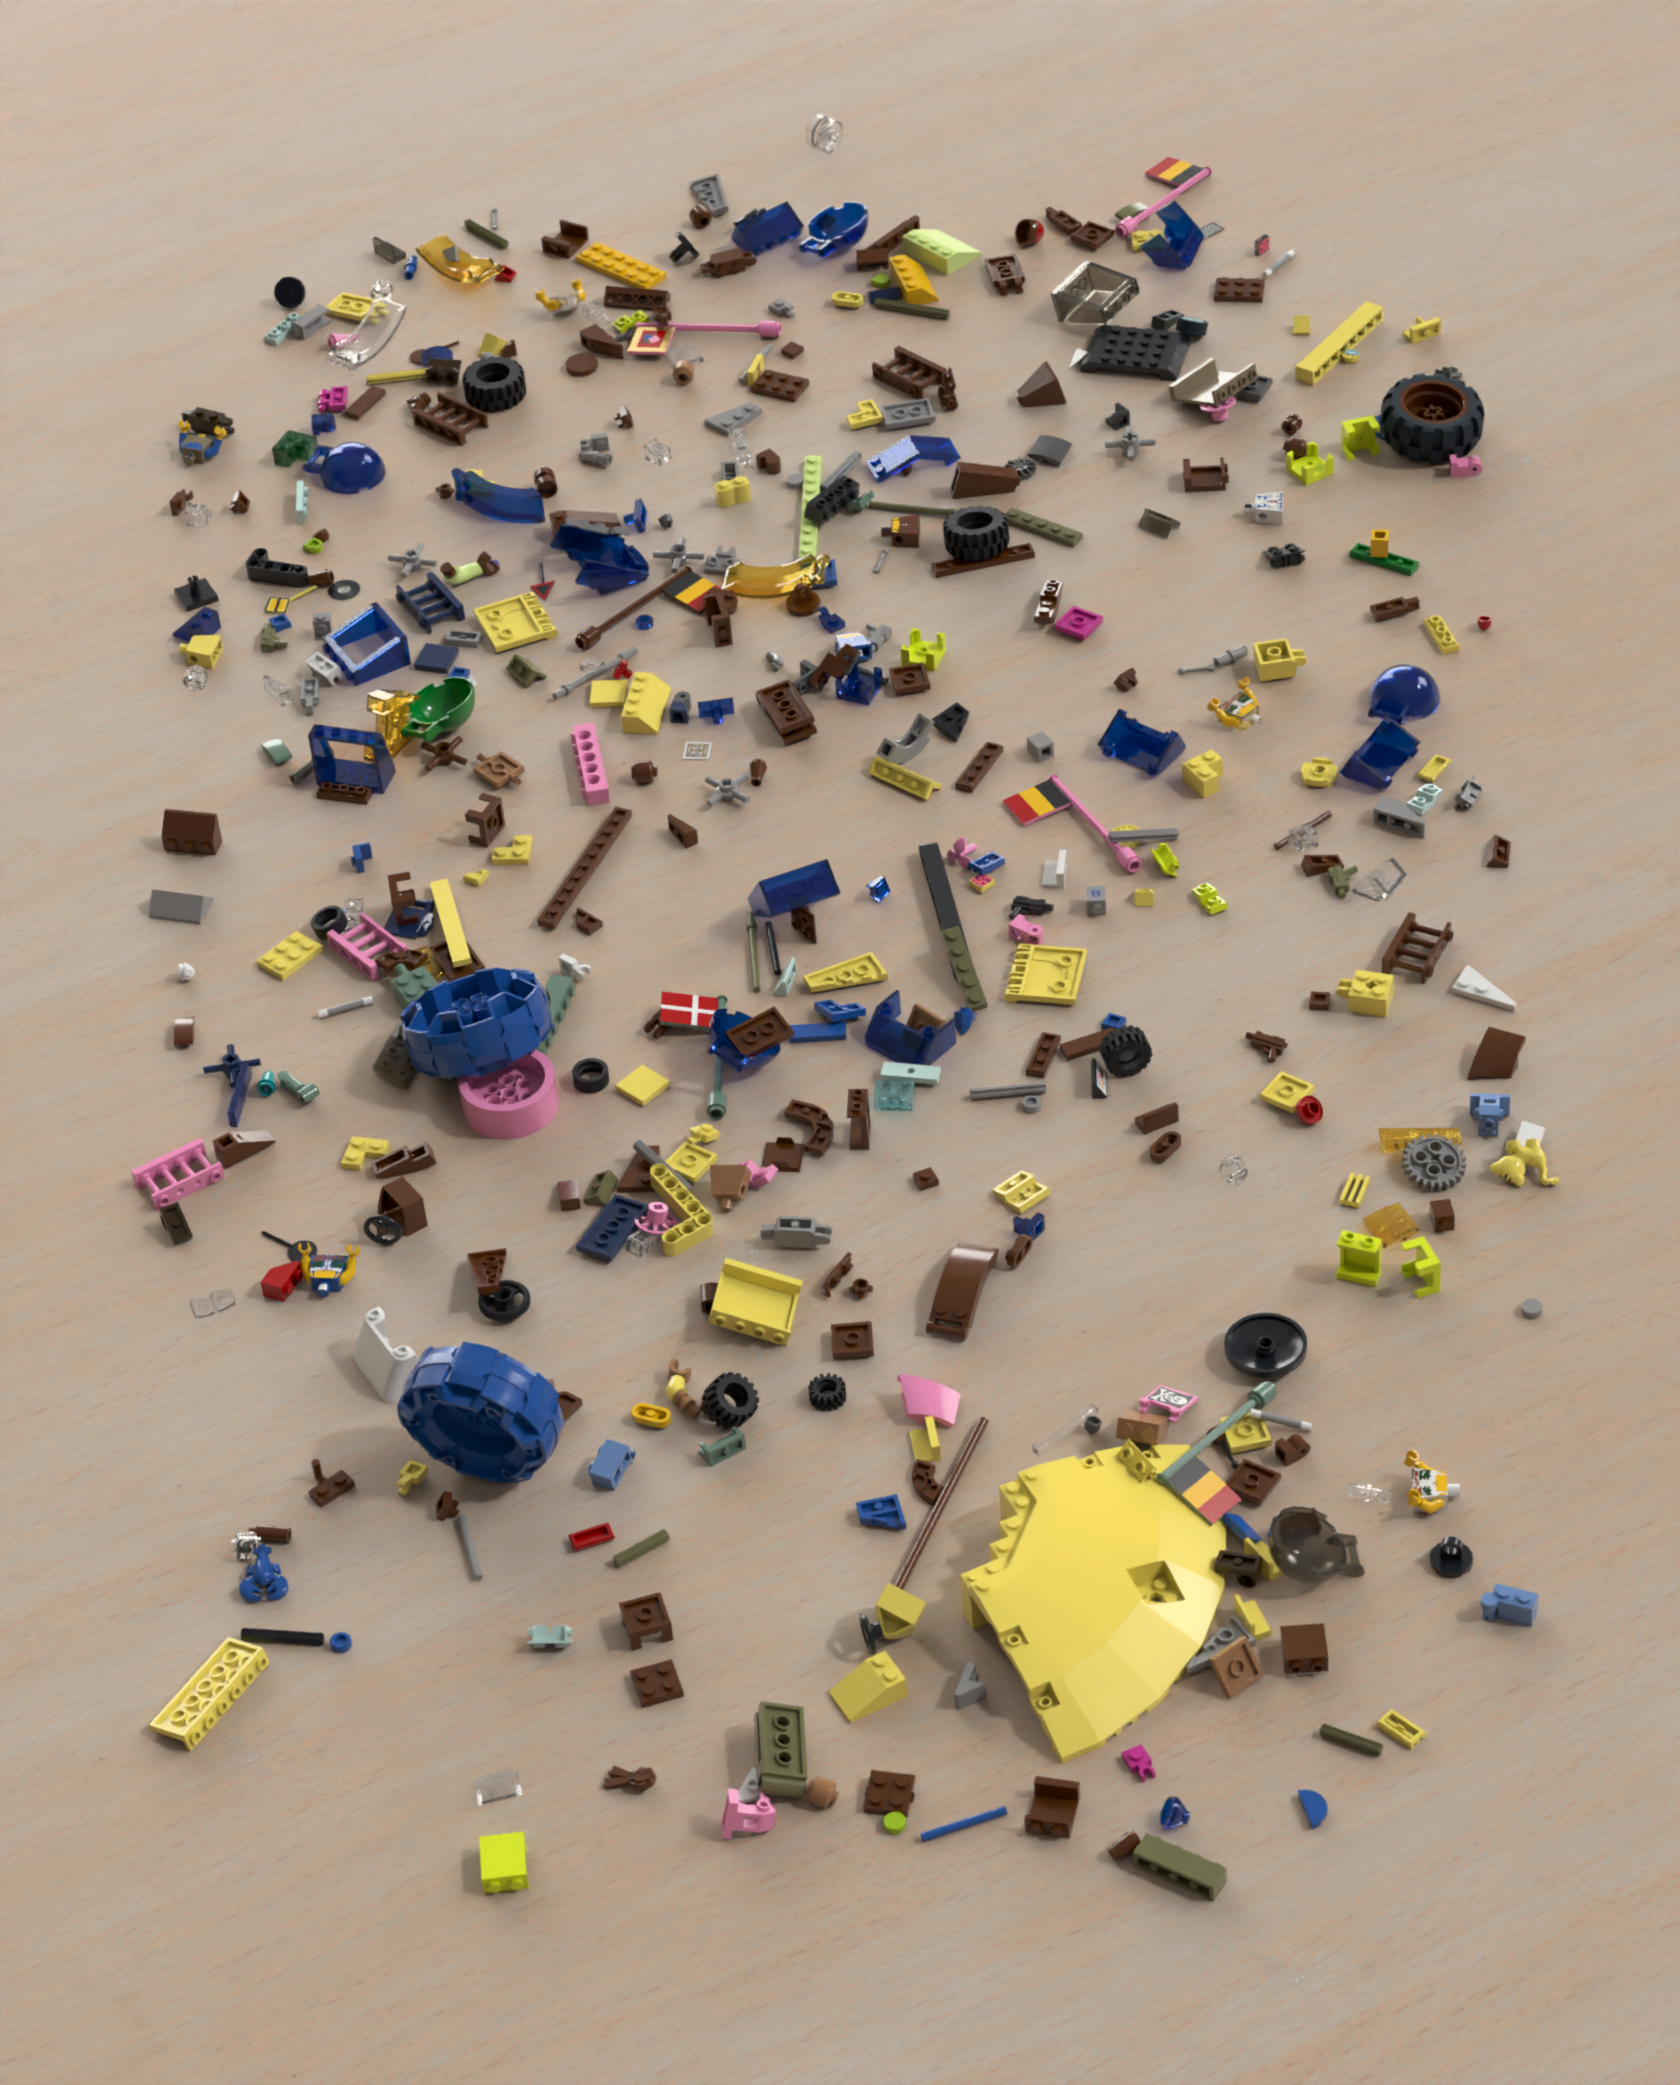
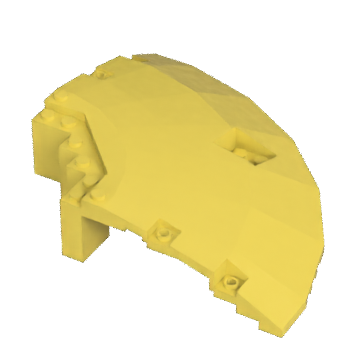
M1151 1444V1449L1142 1453L1156 1467L1158 1474L1166 1470L1190 1450L1191 1447L1190 1445ZM1122 1446L1096 1451L1094 1454L1080 1460L1076 1456L1039 1464L1018 1472V1479L999 1486L1001 1522H999L1000 1540L989 1544L991 1562L960 1574L963 1615L973 1629L986 1623L991 1624L994 1628L1001 1647L1013 1663L1028 1691L1031 1707L1040 1719L1041 1728L1051 1741L1052 1749L1061 1763L1104 1746L1109 1737L1113 1734L1117 1736L1122 1732V1728L1128 1723L1133 1724L1138 1720L1140 1714L1144 1711L1148 1713L1162 1702L1170 1692L1171 1685L1177 1682L1185 1673V1668L1200 1649H1203L1202 1647L1207 1639V1632L1212 1626L1216 1616V1609L1224 1595L1225 1573L1216 1572L1214 1564L1219 1551H1226L1227 1528L1225 1523L1220 1518L1215 1524L1210 1526L1168 1485L1160 1484L1157 1481V1475L1154 1478L1146 1477L1142 1483L1117 1457ZM1153 1598L1162 1599L1160 1602L1157 1603L1155 1601H1151V1599Z

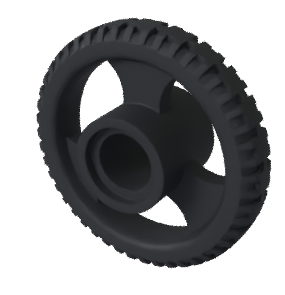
M502 1280L499 1292H494L493 1297H489L490 1295H479L478 1305L481 1313L490 1320L499 1322L510 1321L522 1316L528 1310L531 1301L530 1293L519 1282ZM520 1293L523 1296V1301L519 1306H515L514 1295ZM495 1306L496 1311L489 1309V1307Z

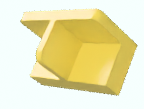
M1416 317V325L1404 331L1403 335L1412 344L1441 334V320L1436 317L1423 321L1420 317Z

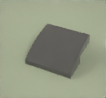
M1040 435L1027 456L1041 464L1046 460L1059 467L1070 450L1072 443L1058 437Z

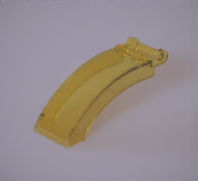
M438 235L415 248L417 253L433 269L453 281L479 286L489 277L503 272L502 265L494 263L492 258L476 257L459 247V262L454 263L447 260L442 250L453 246L458 247L449 239L448 235Z
M808 554L787 564L766 567L746 565L738 562L727 567L722 589L733 590L736 593L735 596L752 599H772L793 594L795 586L799 583H807L810 588L815 584H823L825 582L826 566L829 564L830 557L822 554L815 558L813 555Z

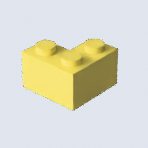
M1212 749L1182 763L1183 781L1202 798L1219 792L1218 777L1223 775L1222 758Z

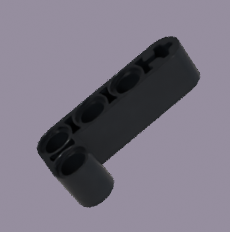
M264 548L255 549L246 561L248 578L252 581L296 588H304L309 585L306 566L269 560L268 552Z

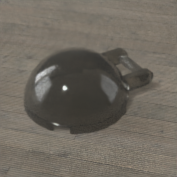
M1293 1506L1282 1509L1279 1515L1274 1516L1268 1531V1550L1277 1568L1290 1579L1301 1583H1321L1336 1575L1361 1577L1364 1575V1567L1360 1564L1356 1547L1358 1544L1357 1537L1337 1533L1335 1527L1325 1520L1327 1518L1325 1514L1311 1508ZM1345 1547H1348L1351 1564L1346 1563L1347 1556Z

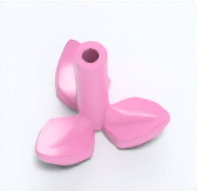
M961 837L953 845L955 852L948 850L947 857L952 863L958 859L960 866L968 868V863L971 860L965 855L975 851L977 846L973 843L966 847L965 837Z

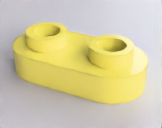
M838 291L832 294V303L839 307L844 306L857 309L863 305V296L858 293Z

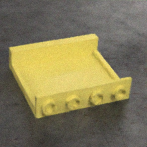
M725 1258L708 1323L786 1346L791 1334L790 1330L803 1280Z

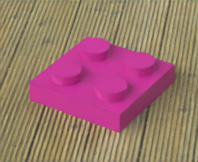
M1073 606L1054 624L1055 630L1085 640L1103 622V616Z

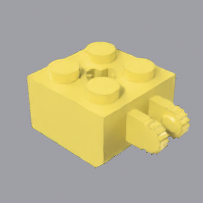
M1286 639L1253 643V661L1260 681L1296 676L1295 667L1307 663L1304 650H1291Z
M1356 970L1354 979L1342 978L1339 980V987L1335 993L1339 997L1348 998V1009L1351 1012L1380 1017L1387 1016L1394 994V975Z

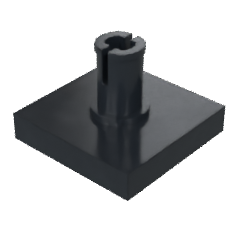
M193 575L192 578L191 576L188 577L189 584L174 589L176 597L187 612L219 601L218 595L206 578L199 580L196 575Z

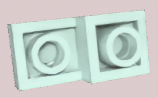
M1426 784L1418 789L1415 798L1407 802V807L1413 812L1423 815L1434 805L1443 790L1433 784Z

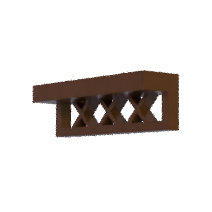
M914 215L907 221L905 220L865 250L888 248L889 253L903 243L902 236L914 229H920L919 217Z
M606 286L603 305L640 309L661 308L667 306V301H670L671 294L666 290ZM609 296L618 297L614 302H608ZM624 297L634 298L630 303H625L622 300ZM649 299L645 304H640L637 300ZM663 300L662 306L655 305L653 301Z

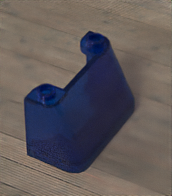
M1119 709L1097 744L1104 756L1115 757L1145 770L1151 776L1160 775L1184 752L1186 745L1179 733L1171 730L1170 733L1166 731L1164 734L1140 724L1136 718L1126 717L1127 712Z
M1386 715L1370 737L1352 754L1340 771V774L1345 778L1380 790L1383 787L1387 789L1393 782L1391 778L1405 761L1417 754L1419 751L1417 747L1421 741Z

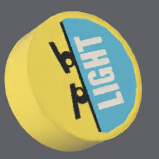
M1354 349L1345 350L1342 354V359L1346 363H1355L1359 360V352Z

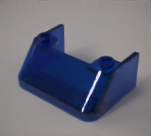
M1174 200L1156 212V215L1165 224L1164 235L1170 240V243L1168 244L1159 233L1141 244L1140 247L1155 265L1185 270L1191 266L1204 236L1201 229Z
M898 990L894 991L877 1005L865 1033V1044L867 1047L897 1063L930 1066L956 1044L955 1020L953 1019L941 1029L934 1026H925L919 1031L895 1020L901 1014L900 992Z

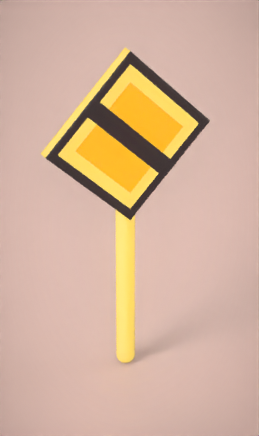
M314 585L291 598L269 597L264 612L286 614L291 601L316 589L317 586Z

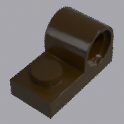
M178 1202L160 1208L162 1224L165 1230L169 1232L174 1245L193 1239L191 1230Z
M1220 1550L1214 1564V1569L1216 1572L1235 1574L1240 1585L1252 1588L1256 1585L1262 1570V1557Z

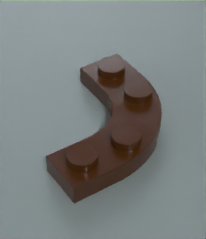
M792 1099L784 1111L785 1118L809 1124L813 1128V1133L805 1145V1152L824 1156L834 1136L833 1122L828 1117V1113L816 1105Z

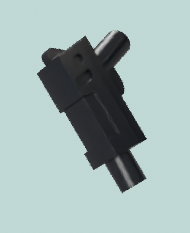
M1016 896L1011 904L1012 912L1009 918L1013 920L1018 914L1027 915L1028 913L1043 915L1045 910L1053 911L1054 904L1046 903L1045 899L1038 900Z

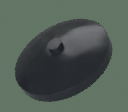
M1257 1313L1241 1318L1229 1328L1224 1339V1351L1229 1363L1241 1373L1256 1378H1275L1286 1375L1301 1365L1307 1354V1337L1302 1327L1286 1316L1275 1313Z

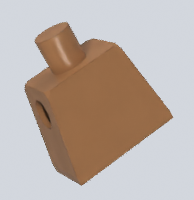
M710 1165L711 1194L717 1201H721V1210L731 1211L733 1201L744 1200L752 1175V1171L746 1165Z

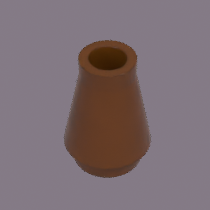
M325 569L309 574V585L330 586V584L334 583L333 571Z
M754 759L749 765L751 784L760 786L767 770V765L762 759Z
M1127 1831L1107 1850L1112 1859L1116 1860L1117 1858L1132 1854L1141 1840L1135 1831L1130 1833Z

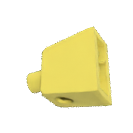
M196 635L191 638L189 644H180L179 653L187 656V661L190 665L209 669L214 668L223 650L221 635Z

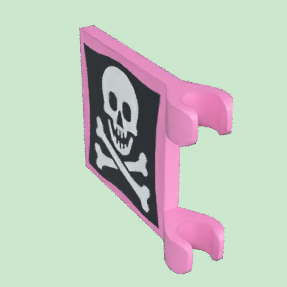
M1160 1385L1147 1397L1140 1398L1139 1402L1141 1405L1138 1411L1146 1413L1149 1407L1153 1405L1170 1411L1171 1416L1168 1420L1177 1423L1180 1416L1197 1402L1198 1397Z

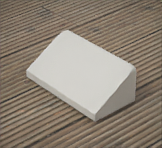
M1522 1121L1516 1140H1519L1522 1147H1525L1526 1140L1536 1138L1541 1144L1545 1128Z

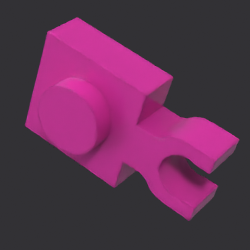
M1142 1744L1121 1752L1122 1759L1131 1773L1139 1772V1778L1142 1783L1145 1782L1144 1774H1150L1152 1778H1156L1155 1771L1151 1767L1152 1759Z

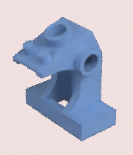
M1470 1093V1114H1475V1120H1479V1136H1498L1499 1121H1503V1116H1509L1510 1095Z

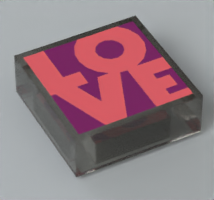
M1266 234L1255 241V255L1261 256L1269 250V236Z

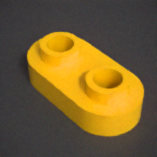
M638 1403L631 1409L632 1419L636 1423L656 1428H665L671 1423V1413L667 1408L647 1403Z

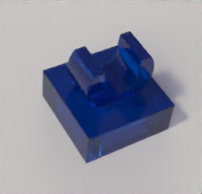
M878 876L874 881H870L866 885L871 892L869 894L873 896L875 902H881L891 892L885 876Z

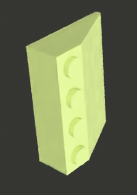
M914 229L902 236L904 253L946 275L953 273L982 255V252L937 229Z

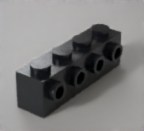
M842 475L806 504L804 517L820 526L826 521L828 522L832 516L838 514L842 508L847 507L851 501L858 498L860 483Z

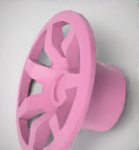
M1230 397L1218 406L1200 404V409L1205 412H1211L1213 421H1223L1229 417L1227 409L1232 407L1236 400L1234 397Z
M661 1202L649 1204L647 1217L642 1216L640 1218V1221L645 1223L640 1224L639 1219H635V1224L639 1229L655 1235H663L665 1231L670 1229L668 1226L678 1225L676 1218L668 1214V1206ZM650 1225H653V1230H649L646 1228H648ZM658 1226H661L664 1231H657Z

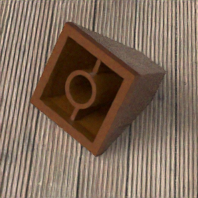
M1047 361L1017 390L1018 396L1016 398L1019 404H1023L1025 408L1067 403L1058 378Z

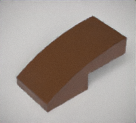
M194 1017L175 1019L174 1046L194 1043Z

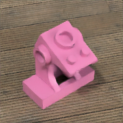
M728 1789L721 1821L722 1838L731 1839L733 1830L756 1833L772 1830L777 1813L776 1809L770 1804L769 1797L760 1792V1799L757 1801V1804L746 1805L738 1801L737 1789Z

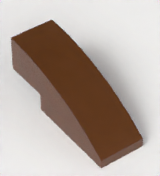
M427 1141L410 1150L405 1145L371 1162L376 1178L410 1174L437 1164L434 1152Z

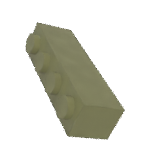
M1146 1833L1133 1851L1134 1867L1213 1902L1227 1883V1869L1221 1864L1211 1862L1198 1854L1184 1850L1178 1845L1163 1841L1160 1837Z

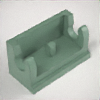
M736 1426L731 1427L733 1432L730 1433V1436L708 1447L704 1442L699 1443L701 1447L698 1449L699 1454L710 1467L746 1449L745 1435Z

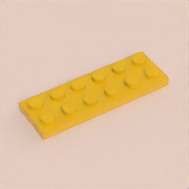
M599 242L594 243L576 256V262L635 288L651 289L667 278V272Z

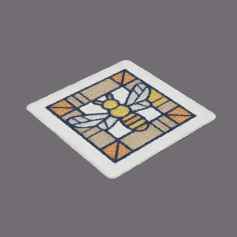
M686 742L682 758L709 759L712 742Z

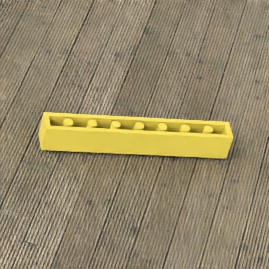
M1367 301L1296 365V380L1314 385L1342 359V354L1345 350L1353 349L1383 321V307Z

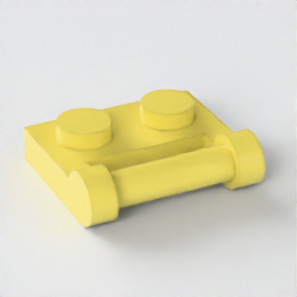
M1163 230L1131 232L1133 251L1151 248L1165 249Z

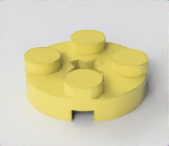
M1314 758L1308 764L1306 761L1301 767L1303 783L1306 786L1312 785L1329 788L1338 777V767L1333 765L1332 761L1327 758Z

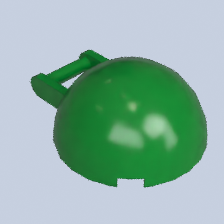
M463 677L443 678L444 683L434 686L432 682L414 694L407 705L411 720L402 727L401 736L405 738L410 736L423 738L424 741L430 742L439 733L451 732L461 727L469 719L475 706V690L472 682ZM421 727L425 729V731H418L417 729Z

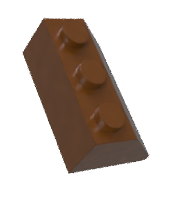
M165 809L161 836L164 850L216 855L222 843L217 814Z

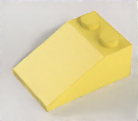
M886 1651L863 1661L829 1691V1695L850 1723L908 1696L906 1678Z

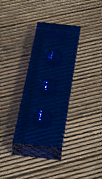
M243 1061L241 1063L227 1112L231 1127H238L252 1077L250 1061Z

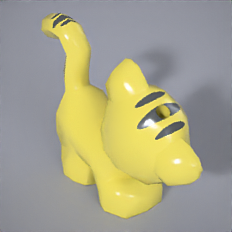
M1536 1138L1526 1140L1525 1147L1520 1145L1519 1140L1507 1141L1506 1151L1512 1155L1502 1157L1490 1167L1491 1173L1499 1175L1505 1181L1513 1182L1516 1186L1524 1184L1525 1165L1539 1168V1181L1544 1186H1555L1559 1183L1557 1177L1551 1179L1546 1177L1548 1171L1546 1156L1540 1147L1539 1140Z

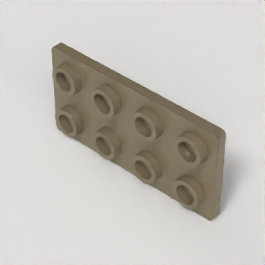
M400 1018L382 1047L372 1068L373 1071L406 1089L416 1070L403 1040L402 1020Z

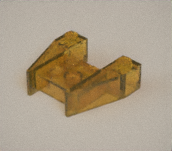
M378 689L368 694L367 711L377 714L375 739L365 743L364 760L382 766L392 761L414 738L411 736L409 738L402 737L401 729L408 723L409 704L421 699V696L404 690Z

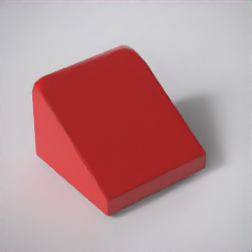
M503 264L494 280L511 283L517 272Z

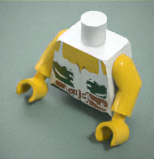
M1410 1450L1406 1454L1405 1465L1408 1467L1414 1466L1412 1468V1489L1406 1495L1409 1498L1408 1504L1413 1506V1513L1427 1512L1432 1514L1440 1509L1447 1508V1497H1460V1484H1447L1445 1472L1430 1468L1421 1460H1418L1419 1455L1414 1450Z

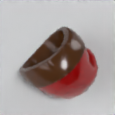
M1034 218L1021 220L1015 229L1016 241L1021 246H1030L1037 243L1044 235L1043 225Z

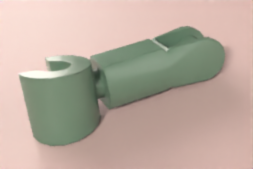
M281 1071L277 1074L280 1080V1087L296 1095L303 1105L320 1094L319 1089L313 1083L305 1086L304 1083L294 1078L287 1071Z

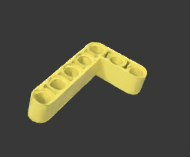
M653 1165L650 1168L652 1188L683 1220L682 1223L665 1231L662 1235L663 1253L667 1256H676L712 1236L713 1219L711 1214L665 1165Z

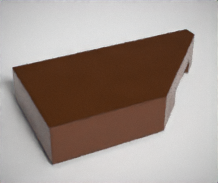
M579 907L576 909V925L579 930L592 935L603 927L601 920Z

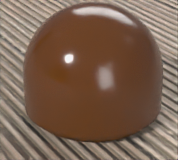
M323 528L315 533L312 538L321 540L324 543L329 540L330 536L326 528Z

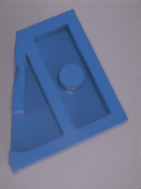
M897 1494L856 1502V1510L861 1524L906 1529V1522Z

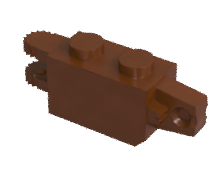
M740 248L711 254L708 262L700 264V270L703 275L710 274L717 278L746 271V267L755 265L757 260L752 251L741 252Z

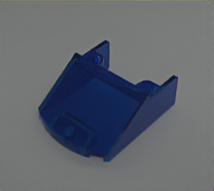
M561 524L550 544L551 548L565 551L569 559L577 561L582 569L575 580L576 584L597 589L600 595L646 581L650 574L648 573L649 566L645 558L633 545L627 546L624 543L625 539L623 537Z

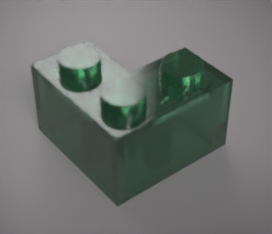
M288 430L272 448L275 465L289 468L296 459L312 462L319 454L317 436Z

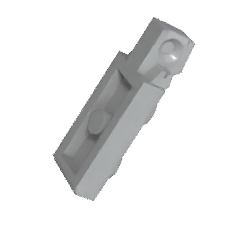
M319 677L301 679V705L306 707L307 715L314 714V706H318Z

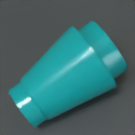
M265 1071L257 1084V1090L262 1096H270L276 1090L275 1075L272 1071Z

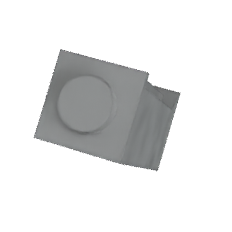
M316 303L315 308L297 320L291 321L293 335L305 340L331 322V319L323 316L329 312V308Z

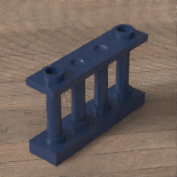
M433 572L426 574L427 581L425 584L408 591H404L400 585L396 586L397 593L395 596L397 601L402 603L419 622L420 627L425 629L428 634L432 633V623L451 615L455 616L459 622L465 620L464 606ZM426 590L432 591V593L414 600L410 598ZM435 598L440 600L421 609L418 607V605ZM442 607L448 609L430 617L426 616L427 613Z

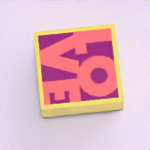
M977 874L969 880V886L980 893L995 885V879L987 874L982 876Z

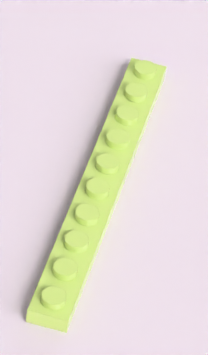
M805 456L799 563L816 561L818 524L805 518L804 513L806 504L820 493L822 456Z

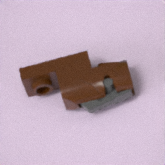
M847 643L838 651L837 656L828 652L809 682L823 689L831 676L841 681L845 675H850L861 652Z

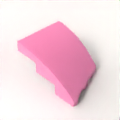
M900 1374L897 1377L898 1382H901L903 1392L901 1397L905 1404L904 1409L907 1417L922 1426L925 1425V1417L933 1416L934 1420L948 1428L954 1425L961 1394L942 1384L921 1377Z

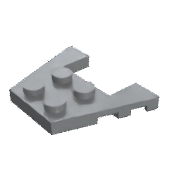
M565 518L567 531L596 537L629 536L630 533L629 528L618 526L609 528L605 527L603 523L589 524V521Z

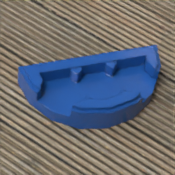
M1298 1790V1797L1311 1828L1319 1827L1328 1814L1327 1802L1322 1795L1315 1791Z

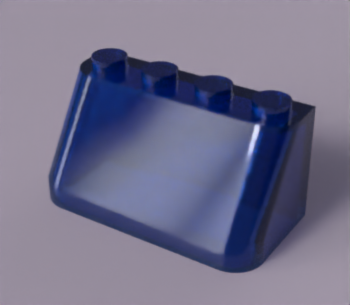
M788 201L737 224L731 239L734 244L744 251H752L754 256H759L765 250H772L780 243L785 244L789 239L799 237L802 234L801 231L804 225Z

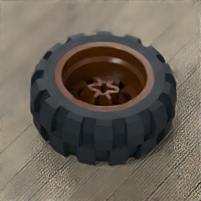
M1415 374L1411 379L1405 377L1398 381L1385 395L1381 406L1380 430L1386 443L1390 444L1392 450L1400 456L1404 454L1408 456L1409 460L1416 462L1422 460L1429 461V464H1441V461H1449V455L1456 454L1457 458H1461L1463 454L1467 455L1474 449L1482 435L1485 415L1484 407L1477 392L1471 386L1466 387L1465 382L1455 377L1453 379L1447 378L1445 374Z

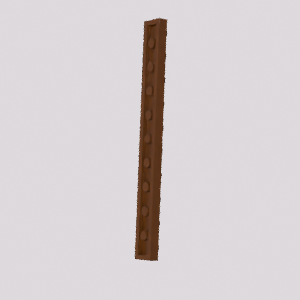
M620 807L613 809L537 919L538 926L551 929L557 927L632 817V810Z

